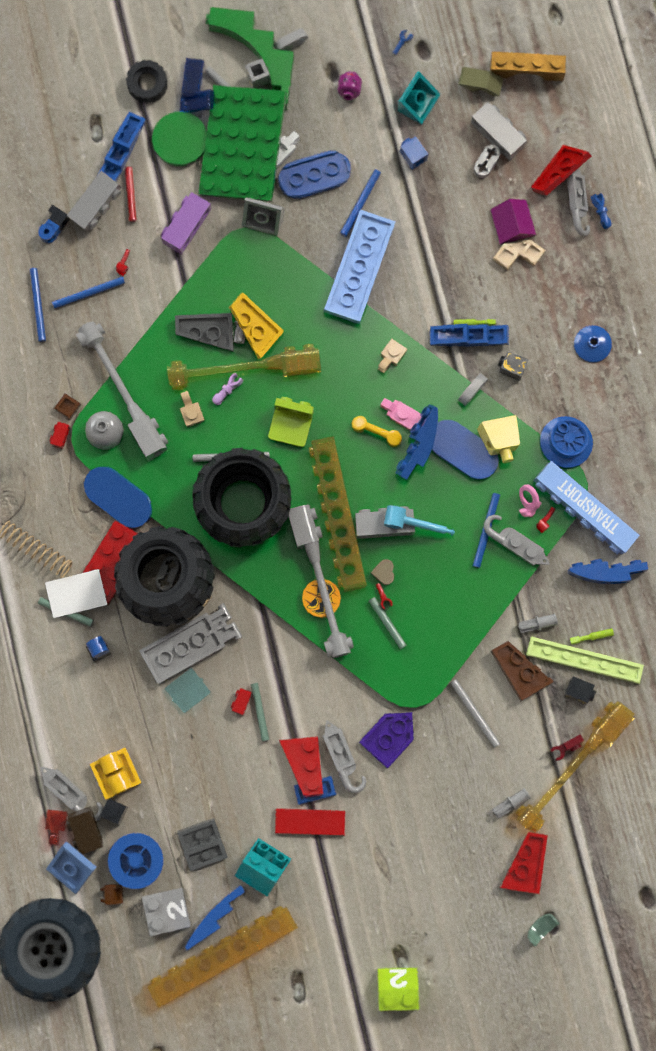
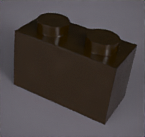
M91 806L69 813L66 826L69 832H73L74 839H72L74 848L76 850L79 849L81 854L103 848L104 842Z

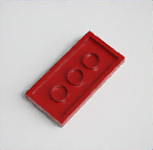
M116 520L83 571L85 573L99 569L108 606L117 593L114 570L116 562H119L120 559L119 553L123 546H127L133 540L132 537L138 534Z

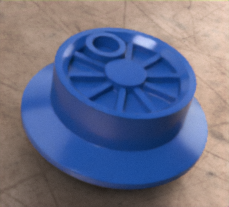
M562 416L551 420L543 428L540 436V446L543 454L549 461H552L559 467L572 468L581 465L588 459L593 448V438L590 430L583 422L573 417Z
M142 833L127 834L118 839L109 852V871L112 877L126 888L140 889L147 887L159 877L162 871V850L158 843L148 835Z

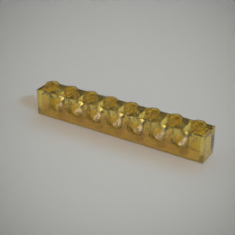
M334 436L312 440V446L308 448L310 458H314L316 465L312 466L314 476L319 477L320 483L316 484L318 494L323 495L324 502H320L322 512L327 513L328 520L325 521L326 531L331 532L332 539H329L331 551L335 550L336 557L333 558L335 569H339L340 576L337 577L339 588L343 587L344 592L366 588V579ZM322 455H327L330 457V461L322 463L319 458ZM327 473L334 476V479L330 482L325 481L323 478ZM330 492H336L338 498L330 500L327 495ZM333 511H341L342 516L339 519L333 518L331 515ZM338 529H344L346 535L338 537L335 532ZM347 547L351 552L348 556H342L339 552L340 549ZM352 566L355 572L347 575L344 572V568Z
M281 905L271 911L273 915L267 918L264 915L254 920L255 925L250 928L245 925L238 929V935L233 938L228 935L219 940V946L214 948L211 945L202 950L203 955L196 958L193 955L186 959V965L180 968L178 965L167 970L168 975L161 978L158 975L150 980L151 985L147 986L158 1008L297 929L298 926L287 906L285 908ZM275 919L280 923L277 931H272L269 928L270 920ZM255 929L262 932L263 936L259 941H255L251 937V933ZM238 939L243 940L245 943V948L242 951H238L234 947V942ZM220 949L225 950L228 954L227 959L224 961L217 958V952ZM203 959L210 962V968L207 971L200 968L199 964ZM186 969L193 973V978L190 981H186L182 977V973ZM168 979L175 982V989L172 991L165 988V982Z

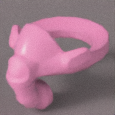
M523 485L519 490V496L525 508L520 509L519 513L523 517H533L541 502H539L538 493L532 486ZM524 490L531 494L533 498L532 503H528L524 498Z

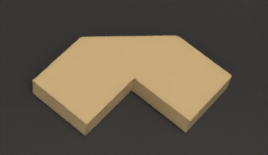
M532 240L504 243L493 260L506 270L510 269L518 257L535 266L546 250Z

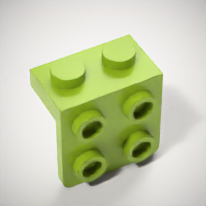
M288 397L276 398L275 412L268 435L269 439L304 447L311 426L314 407L304 401H300V403L292 402V399Z

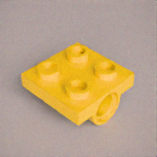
M126 747L107 754L90 764L105 800L142 784Z

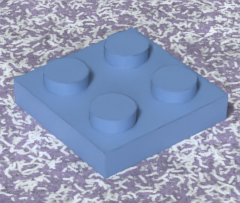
M65 842L46 870L77 894L96 869V866L68 842Z

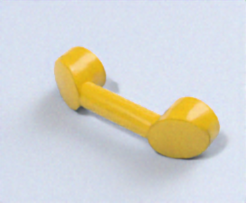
M357 416L352 420V429L356 432L367 430L386 438L388 445L391 447H397L402 442V436L396 430H384L368 423L363 416Z

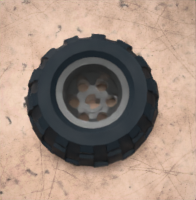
M44 898L29 902L11 915V918L3 926L0 933L1 972L5 980L13 986L16 992L33 999V1001L44 1003L58 1002L70 998L80 992L91 981L100 963L101 939L98 929H96L88 913L70 901ZM55 932L60 935L59 940L53 938ZM41 933L46 935V940L44 942H41L39 940V935ZM49 944H53L55 946V949L53 950V955H50L47 952V950L49 949ZM63 944H66L67 952L62 951L61 946ZM34 947H38L40 949V953L38 955L33 954ZM57 957L62 959L60 966L55 963ZM42 959L48 961L47 967L41 965Z

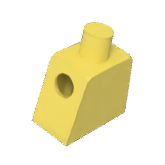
M516 415L482 422L477 430L488 453L491 456L500 454L503 463L513 461L512 451H515L520 445Z

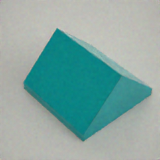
M417 71L399 99L397 111L415 122L423 124L441 94L420 71Z

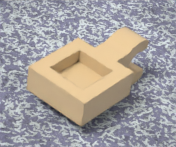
M391 339L381 353L384 359L379 364L378 370L385 373L391 363L397 366L407 352V348Z
M188 391L181 393L185 407L180 408L186 427L205 421L198 402L192 404Z

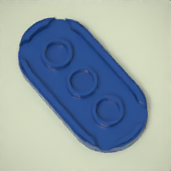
M334 150L299 159L286 164L282 168L278 177L279 187L286 196L293 199H300L344 185L348 181L351 174V164L344 154L342 155Z
M453 420L438 422L436 437L432 447V451L437 456L475 480L486 479L496 471L498 454L491 456L480 437Z
M97 467L87 474L84 481V490L92 502L126 527L136 528L148 522L152 515L150 498L146 493L110 467Z

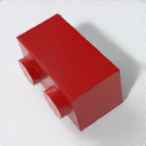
M59 421L54 425V434L51 435L49 440L52 446L60 449L64 448L70 425Z
M242 688L237 690L235 694L237 698L231 704L232 712L244 716L252 692Z

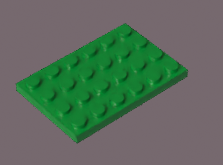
M213 85L211 97L213 102L210 104L211 108L198 191L200 196L242 200L252 198L264 202H272L286 104V91Z

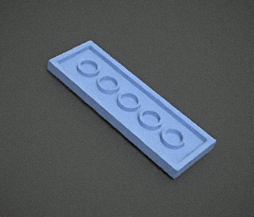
M363 210L359 211L324 308L325 313L360 324L396 221Z

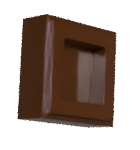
M64 393L54 409L71 420L81 404Z

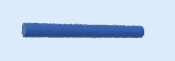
M375 169L342 228L341 235L347 237L359 211L365 204L381 174L379 170Z
M31 268L30 276L38 341L45 342L46 336L37 268Z
M122 276L52 302L54 309L125 284Z
M493 493L486 519L491 515H495L500 494ZM484 527L473 562V567L476 568L481 566L489 537Z

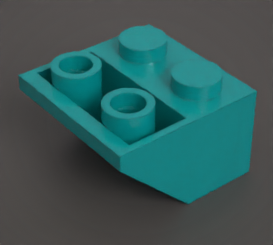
M258 838L234 876L268 897L291 861V858Z

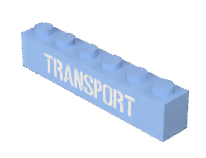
M552 461L547 463L533 480L537 483L536 487L542 492L546 491L551 495L550 498L558 505L562 504L570 516H576L581 520L580 524L583 527L593 530L597 539L602 542L606 541L614 553H626L640 536Z

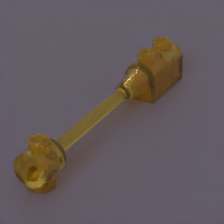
M314 344L303 345V350H295L294 346H288L284 348V352L261 361L187 370L186 364L182 365V361H172L171 366L167 367L169 385H172L174 390L187 388V383H189L188 377L259 368L283 369V376L286 377L321 372L319 349L314 348Z
M619 701L615 703L609 702L604 708V711L607 713L603 718L598 716L591 725L594 728L580 754L534 807L530 804L527 807L524 805L520 806L515 813L518 815L516 820L530 832H538L545 823L543 815L540 813L541 810L589 754H592L604 742L611 747L634 720L635 713Z

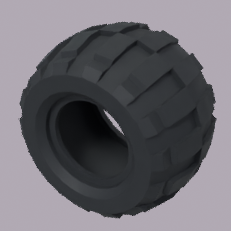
M232 448L231 451L220 452L213 456L212 460L203 465L197 474L198 477L192 491L193 508L202 528L218 542L240 548L242 546L252 545L253 547L262 544L263 541L279 532L281 526L288 518L292 500L288 478L281 466L273 458L266 456L264 452L255 449ZM237 481L253 482L262 490L265 497V506L262 513L257 519L248 523L232 521L225 515L221 507L223 492L230 484Z
M163 526L149 528L148 532H139L133 536V540L127 546L124 545L120 551L119 562H116L114 578L116 579L115 589L124 607L140 621L159 627H168L170 624L181 625L188 622V618L194 614L198 615L204 609L205 601L211 597L214 588L212 584L215 579L214 565L203 544L195 536L175 527L165 529ZM174 553L179 558L182 568L177 584L170 590L160 593L144 588L140 583V576L145 566L156 556Z

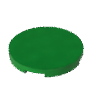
M183 111L169 113L162 117L154 127L152 133L154 150L165 163L178 167L186 166L203 156L207 130L203 122L191 113Z

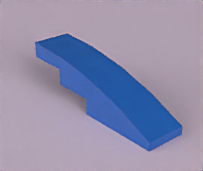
M130 111L112 140L113 144L104 158V164L100 171L104 172L115 182H117L146 121L145 118Z
M487 324L430 326V345H509V326H488Z
M242 885L223 898L207 914L186 944V950L221 928L217 920L234 910L230 902L246 892Z

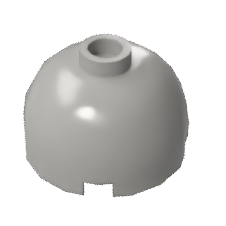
M101 411L90 416L86 422L85 433L92 446L101 450L113 449L120 443L124 429L122 422L116 415L111 412Z

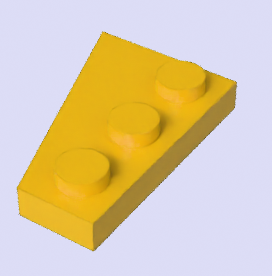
M242 292L229 308L259 360L284 330Z

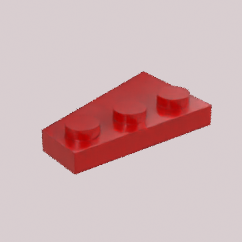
M563 145L531 186L532 190L547 196L592 157L591 154L585 150Z
M318 736L279 740L303 796H322L323 785Z
M527 832L500 888L540 894L548 835Z

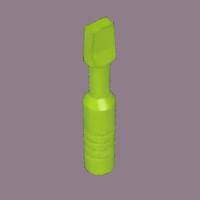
M455 319L453 320V325L487 324L488 326H494L496 325V319Z
M612 628L592 632L586 636L572 637L570 642L571 644H577L585 640H597L614 636Z

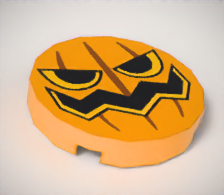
M314 580L303 591V605L312 616L324 618L327 617L317 580ZM325 580L333 612L335 613L341 601L340 591L334 583Z

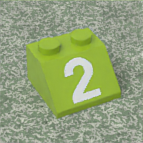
M378 968L379 1011L419 1010L417 968Z

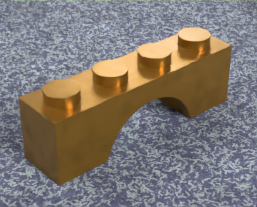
M492 51L490 71L501 78H509L517 74H533L542 77L545 81L563 82L566 72V55Z

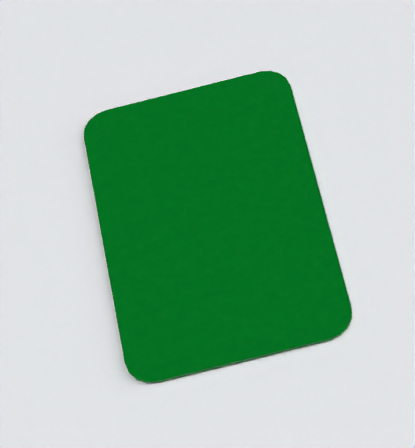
M247 227L233 230L217 244L115 369L133 401L150 419L155 418L157 421L159 435L163 433L168 441V444H166L167 450L148 462L128 427V424L132 423L133 419L128 411L127 404L110 376L79 413L72 427L71 442L75 454L88 469L110 467L146 493L151 501V518L166 529L175 527L195 536L203 544L210 555L212 564L218 570L327 653L324 642L332 634L327 617L319 618L312 616L303 605V591L309 583L316 580V576L305 548L297 549L289 516L281 526L280 531L273 537L263 541L262 544L253 547L252 545L242 546L240 548L232 547L212 538L200 525L193 508V485L203 465L209 463L193 462V455L225 453L231 451L232 448L269 452V457L273 458L281 466L288 478L292 499L290 509L303 505H310V509L315 508L317 519L314 520L316 527L320 526L322 538H319L320 566L324 579L334 583L340 591L341 601L334 615L339 632L346 634L347 638L351 637L354 647L350 649V654L333 659L387 701L399 707L417 708L429 704L443 692L540 566L539 564L532 566L489 536L480 568L473 567L493 493L500 494L495 515L502 517V520L494 519L491 529L497 533H500L505 528L515 529L542 547L546 557L577 517L570 516L562 504H556L551 500L549 493L546 491L542 492L536 487L537 483L533 480L550 461L541 450V434L518 417L520 445L515 451H512L514 460L503 463L501 455L498 454L497 469L486 479L475 480L468 477L437 456L432 450L425 465L422 467L416 464L407 480L397 475L396 468L398 463L402 459L404 460L409 445L414 443L415 440L409 437L411 434L410 430L391 420L386 415L388 411L380 407L384 398L391 402L395 400L400 401L419 413L426 406L428 407L429 404L438 408V422L453 420L478 437L480 435L477 428L482 422L515 415L481 389L468 405L464 406L458 399L471 384L469 380L368 304H366L360 324L325 313L324 308L335 281L332 277L276 235ZM243 292L284 330L263 357L258 360L247 338H245L244 344L234 342L235 322L237 321L233 314V351L177 336L175 315L232 313L229 306ZM393 339L407 348V352L397 366L391 363L386 372L383 373L378 370L379 364L384 359L381 353L390 340ZM236 373L238 377L234 379V382L242 378L243 383L239 387L232 389V393L228 394L220 405H215L212 401L213 396L216 393L218 394L223 389L222 386L227 385L230 376ZM186 391L189 393L192 404L198 402L205 420L186 427L180 408L185 407L181 393ZM288 397L292 399V402L300 403V401H304L314 407V414L304 447L269 439L268 435L275 412L276 398ZM96 412H111L122 422L124 433L120 443L113 449L101 450L96 448L86 438V422ZM357 416H363L368 423L384 430H396L401 434L402 442L397 447H391L388 445L387 439L367 430L356 432L352 429V420ZM580 466L572 468L559 467L588 491V482ZM245 480L230 484L223 492L221 499L223 512L229 519L237 523H248L257 519L265 506V497L262 490L253 482ZM523 485L532 486L538 493L539 502H541L533 517H523L519 513L520 509L525 508L519 496V490ZM524 490V498L528 503H532L533 498L531 494ZM388 505L407 506L409 509H413L415 519L446 526L447 529H454L455 533L451 536L450 533L442 534L415 527L414 535L357 539L355 513H359V510L370 509V512H377L378 509L387 508ZM551 507L555 508L554 513L547 521L550 527L541 533L536 527L537 523L546 516ZM384 559L392 561L394 565L392 571L394 581L390 585L382 584L371 574L374 568ZM378 583L381 584L386 597L393 603L391 607L389 601L385 600L383 602L385 609L383 610L407 645L401 650L369 603V600L374 597L379 604L381 602L380 594L376 587Z

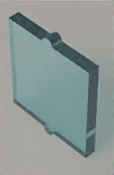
M192 667L165 688L173 698V703H176L184 714L211 693L203 683V678H199Z

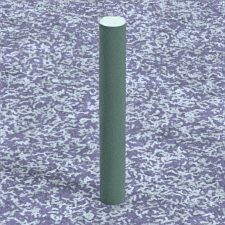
M40 597L38 604L51 610L49 600ZM77 612L64 615L89 627L92 626L94 621Z
M375 597L370 599L369 603L400 650L407 646Z
M253 683L250 685L262 742L268 741L269 735L258 683Z

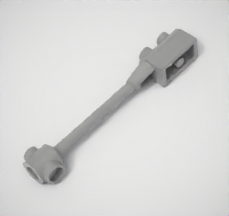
M94 321L82 325L76 336L82 347L95 348L127 404L128 411L133 419V422L128 424V427L149 462L167 450L166 444H168V441L163 433L159 435L157 431L159 425L155 418L150 419L133 401L101 345L104 339L102 335L105 334L101 324L96 325Z
M310 505L291 508L288 516L297 549L305 548L309 561L313 566L332 633L327 641L324 642L327 656L338 658L351 653L350 649L354 648L351 637L347 638L346 634L338 630L320 566L319 538H322L320 526L316 527L314 520L317 519L315 508L310 509Z

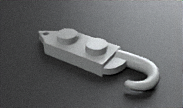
M578 168L567 178L569 205L573 213L575 230L579 235L587 236L590 232V226L587 225L585 231L581 226V218L586 216L588 211L585 176L581 174Z
M491 515L485 520L484 530L486 534L499 542L503 547L532 566L535 564H550L543 552L544 549L515 529L505 528L500 533L491 529V521L494 519L502 520V517Z
M326 720L323 738L342 784L350 793H359L366 786V778L362 776V783L358 787L351 785L348 776L355 771V761L341 728L338 729Z
M40 768L44 779L43 784L71 810L75 812L86 806V794L58 768ZM100 802L96 803L99 809L97 815H95L96 822L101 819L100 815L103 811V806Z

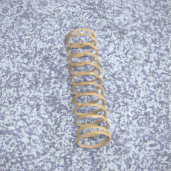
M7 521L3 525V527L0 530V539H2L5 536L7 530L12 525H14L13 532L8 537L6 543H8L11 540L13 534L20 529V534L13 543L12 547H15L20 537L26 533L27 535L25 541L22 543L18 550L21 551L26 541L33 537L32 543L26 550L25 555H27L31 547L37 541H39L38 547L31 556V559H33L38 550L43 545H45L44 552L39 557L37 563H39L43 558L44 554L51 549L50 556L44 563L43 567H45L48 564L51 557L57 553V558L51 566L50 571H52L56 563L62 557H64L62 565L56 572V575L59 574V572L65 564L66 566L62 570L60 578H63L67 574V572L72 566V560L65 561V556L63 555L59 557L58 551L53 553L52 547L46 550V543L40 545V540L34 541V536L28 537L27 531L22 533V528L20 527L16 529V525H10V521ZM7 523H9L7 528L1 534L3 528L6 526Z

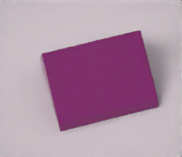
M510 198L490 209L500 245L536 236L526 200Z

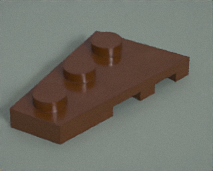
M509 641L490 651L520 702L554 682L550 677L541 672L539 667L533 665Z

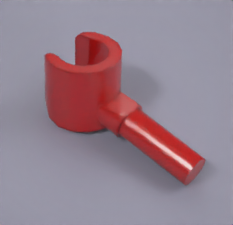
M128 249L125 250L123 258L116 265V272L122 276L129 269L125 265L130 253Z
M551 507L546 516L537 523L536 527L541 533L550 527L547 521L554 513L555 508Z
M376 584L381 598V607L385 609L383 606L385 600H388L392 607L393 603L384 594L381 584Z

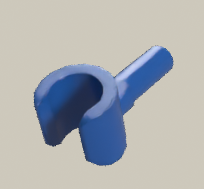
M407 30L400 32V41L393 51L396 55L406 41L413 39V34H409L408 38H405Z

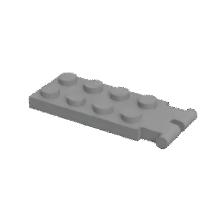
M224 603L217 607L219 610L213 614L208 615L205 613L139 650L158 685L225 648L224 643L233 638L237 641L243 637L235 622L229 625L226 624L232 617Z

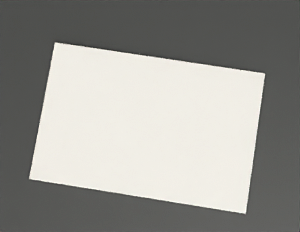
M99 569L45 582L53 618L107 605Z

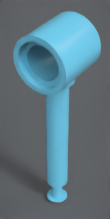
M392 505L387 506L384 526L403 529V525L407 524L442 534L450 533L451 536L455 533L454 529H447L446 526L407 517L405 508Z

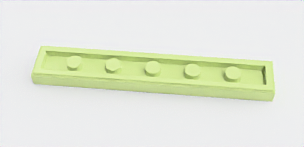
M530 637L526 656L636 684H640L644 668L643 664L535 637Z

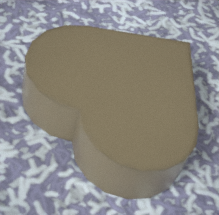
M384 559L374 568L371 574L382 584L390 585L394 581V574L392 572L394 565L392 561Z

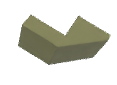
M462 67L458 85L471 92L483 90L497 97L500 96L503 78L491 71Z

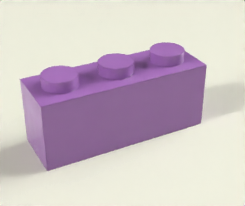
M192 192L189 196H185L181 203V209L173 214L169 227L166 226L161 233L162 243L181 255L211 211V204Z

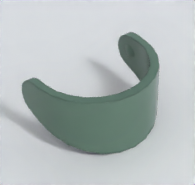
M545 914L532 924L527 937L536 947L542 938L554 927L560 925V923L552 914Z

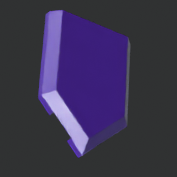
M412 712L385 713L359 742L387 769L414 740Z

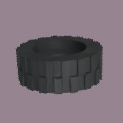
M142 60L136 62L127 72V88L135 100L149 104L150 102L154 103L156 100H160L165 95L168 87L166 72L156 61ZM150 73L156 78V84L152 89L144 90L139 87L138 79L142 74Z

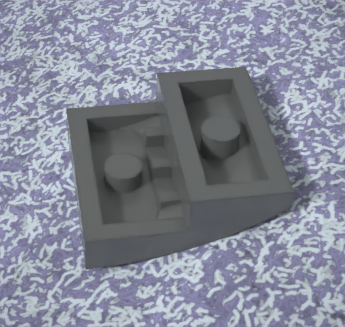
M214 818L177 831L190 871L228 858Z

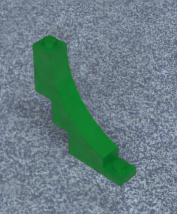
M210 7V13H206L205 24L209 27V32L229 36L245 45L259 60L263 58L270 75L272 90L286 91L287 93L285 111H287L294 52L273 49L274 32L254 29V12Z

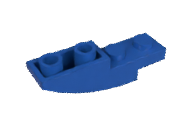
M429 404L428 407L426 406L420 414L421 418L418 423L412 426L409 437L414 439L415 442L409 445L406 457L397 465L396 474L406 480L416 464L422 467L425 465L432 450L438 426V408Z
M602 559L590 561L591 564L583 565V562L574 563L567 571L569 575L587 582L623 584L631 581L630 575L646 572L648 564L647 562L642 563L641 560L631 561L630 565L623 566L622 563L611 565V568H609L608 561L602 562Z

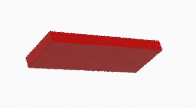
M276 808L275 833L345 835V811Z

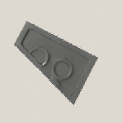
M232 313L175 315L177 336L233 351Z

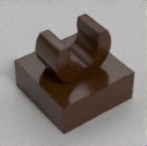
M110 884L100 888V891H104L105 899H100L102 903H105V905L123 904L122 885Z

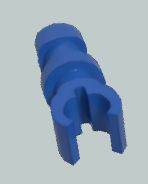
M603 194L592 195L590 199L597 208L596 213L600 215L602 227L604 229L610 228L612 222L606 213L608 212L607 207H604L605 200Z

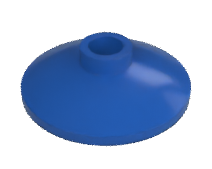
M594 325L586 326L577 333L574 340V348L581 359L595 363L604 360L609 355L612 348V340L605 329ZM594 339L597 341V344L592 345L590 341Z

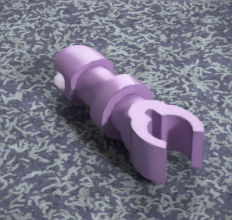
M233 373L227 385H223V389L213 396L212 401L215 405H220L224 398L232 393V389L239 387L243 383L242 378L234 382V379L238 377L236 373Z

